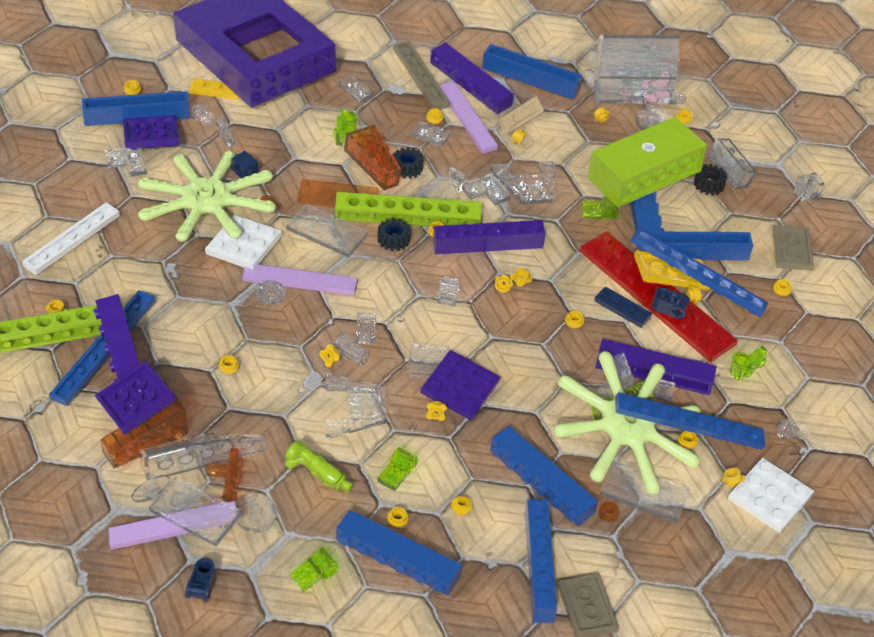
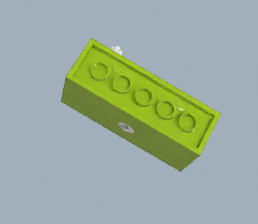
M673 117L592 151L588 179L619 208L701 172L707 144L677 117Z

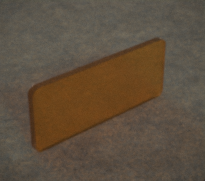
M303 179L300 183L297 203L335 208L337 192L378 195L379 189L370 186Z

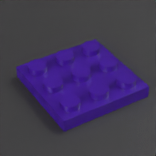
M176 115L123 119L125 149L136 150L142 147L156 148L157 146L173 147L179 145Z
M449 350L422 386L420 393L434 401L445 404L447 408L472 421L500 382L501 377Z
M147 361L94 395L124 435L177 400Z

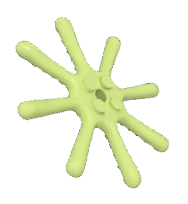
M227 151L224 153L212 177L199 178L186 157L178 154L174 156L173 161L191 183L182 186L147 177L141 178L138 181L141 189L181 196V198L169 201L168 203H162L161 205H154L150 208H144L139 211L138 216L142 221H149L179 209L192 210L175 236L178 241L185 242L189 238L199 217L205 213H212L216 215L228 235L235 239L241 235V229L223 208L226 206H238L264 213H272L276 208L274 202L245 198L243 196L239 197L232 195V193L250 186L267 183L272 179L273 174L269 170H263L237 181L224 183L221 180L231 166V158L236 156L234 152Z
M603 351L599 354L598 358L612 390L613 400L607 401L602 399L569 376L564 375L558 380V385L562 389L599 409L603 415L602 419L558 424L554 427V433L557 437L564 438L596 431L607 432L611 437V442L590 472L591 479L595 482H601L620 446L628 445L634 451L646 491L649 494H657L660 490V485L644 449L645 442L649 441L658 445L692 468L699 465V457L659 434L655 429L656 423L616 413L615 396L618 392L624 394L625 392L623 391L611 353ZM657 363L652 366L637 397L649 398L665 373L663 365ZM696 405L681 407L682 409L701 413L700 408Z

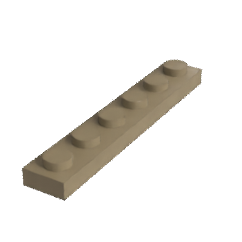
M405 41L394 44V51L431 108L443 109L449 107V100L411 43Z

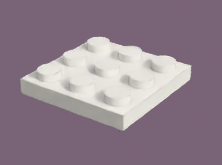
M234 215L231 219L241 229V235L235 239L231 238L223 227L205 248V252L207 255L235 265L254 269L282 237V231Z
M762 458L745 476L746 480L740 482L729 494L728 500L778 533H781L813 496L814 490Z

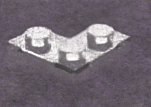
M120 148L105 151L108 168L126 165L129 177L147 174L141 148L136 150Z
M493 173L462 183L461 189L470 200L485 194L494 205L510 200L511 195Z
M624 352L612 356L623 390L636 384ZM608 380L595 386L599 397L602 399L613 395Z

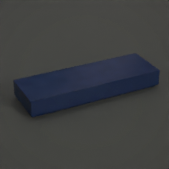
M606 286L595 296L594 301L640 328L652 317L651 312Z

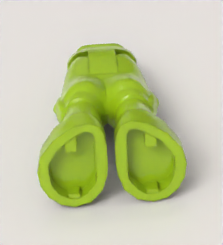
M296 440L288 449L285 455L287 459L285 466L287 468L294 469L299 464L304 465L325 486L336 489L338 492L340 490L347 494L351 492L353 484L347 480L346 475L328 463L321 455L314 454L305 443Z

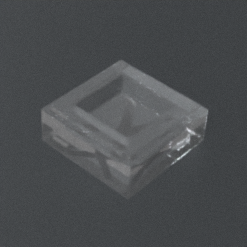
M453 166L449 169L448 182L460 192L465 186V175Z
M660 380L653 390L654 398L671 402L675 383Z

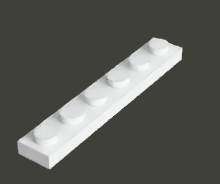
M107 202L24 259L22 261L23 267L34 275H38L120 216L119 211Z

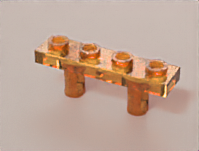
M230 448L229 460L226 464L207 463L206 476L225 477V484L221 498L201 497L200 508L233 501L237 502L235 487H239L240 474L237 473L238 470H242L243 457H239V449ZM229 525L221 526L220 529H228Z

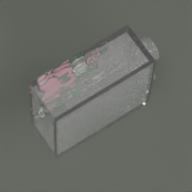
M599 35L598 48L589 49V68L595 69H587L586 89H595V103L676 104L680 36Z

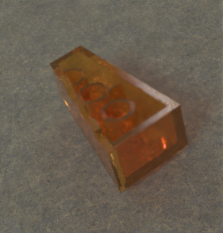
M375 124L347 133L344 151L383 190L398 186L401 168L395 157L389 153L387 144L383 143V137L381 134H378Z
M175 394L176 401L126 435L117 428L101 439L102 452L113 469L126 465L138 457H143L155 449L162 448L166 444L188 435L186 411Z

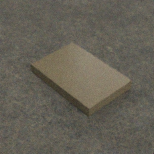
M773 225L776 268L813 271L814 262L809 227Z
M599 573L558 580L557 586L575 637H595L618 632L619 626Z

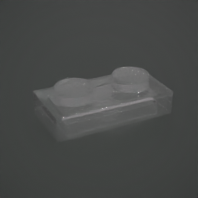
M352 74L338 81V86L360 104L373 97V91Z
M419 120L412 129L411 136L443 147L450 138V132Z

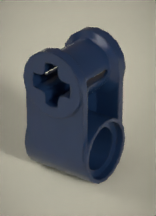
M661 287L655 291L651 306L656 312L664 313L676 319H682L686 315V307L690 305V299L684 294Z
M201 558L195 563L191 578L187 583L185 598L190 599L194 597L203 599L204 602L209 601L216 578L215 565L211 559Z

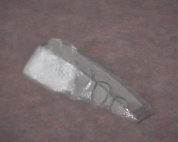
M219 434L167 442L163 445L140 450V464L146 482L266 451L267 438L266 435Z

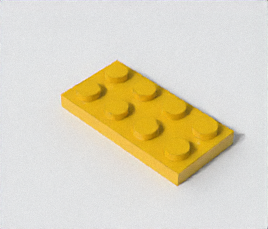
M637 250L634 255L644 282L687 288L694 286L702 290H710L708 286L702 285L691 276L685 275L684 272L670 266L667 262L654 257L650 252ZM695 259L696 261L703 264V261L701 259Z

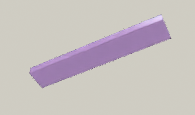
M450 82L439 85L449 100V106L480 152L483 154L497 150V143L456 83Z
M257 265L254 269L245 266L242 276L243 281L352 296L355 294L357 278L265 265Z
M233 501L110 527L109 546L113 550L238 523L237 505Z

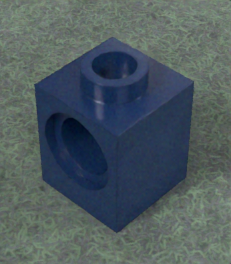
M243 151L231 158L232 171L241 179L254 173H259L258 161L247 151Z

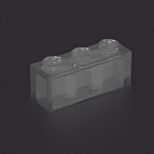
M717 138L707 153L713 164L718 165V168L722 167L723 171H726L727 179L735 189H747L758 173L729 138Z

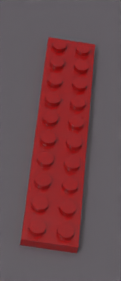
M606 231L580 246V252L710 363L737 345L738 340L692 301L686 307V315L682 319H676L664 313L656 312L651 305L655 291L658 288L663 287L680 294L682 293L672 285L644 282L634 257L635 254L609 232Z

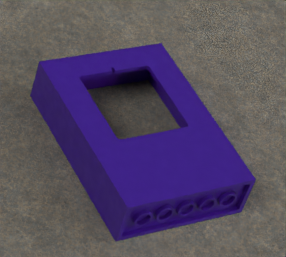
M203 0L173 12L176 41L250 108L336 72L335 43L283 0ZM279 29H283L299 43L282 51V54L279 52L260 61L253 60L239 47Z

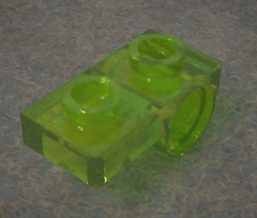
M342 110L341 116H337V128H334L333 138H336V146H343L346 134L351 135L356 132L357 115L354 112Z
M606 196L601 199V202L582 201V218L618 220L619 209Z
M761 346L751 355L743 352L735 353L729 369L730 374L737 381L750 377L755 369L764 366L767 361L766 355L768 350Z
M401 447L396 448L391 456L390 463L378 476L377 482L396 491L418 464L417 456Z
M323 546L289 575L300 589L306 592L321 578H331L338 571V564Z

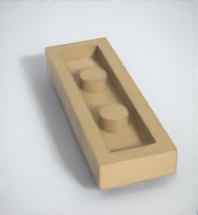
M537 96L497 120L504 134H508L544 112Z

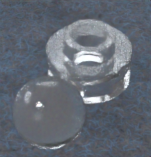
M198 103L190 108L191 118L200 120L207 127L214 123V116L208 113L205 105Z
M791 419L781 420L776 425V433L783 440H788L795 436L805 440L811 434V429L808 425L799 424L796 426L795 422Z

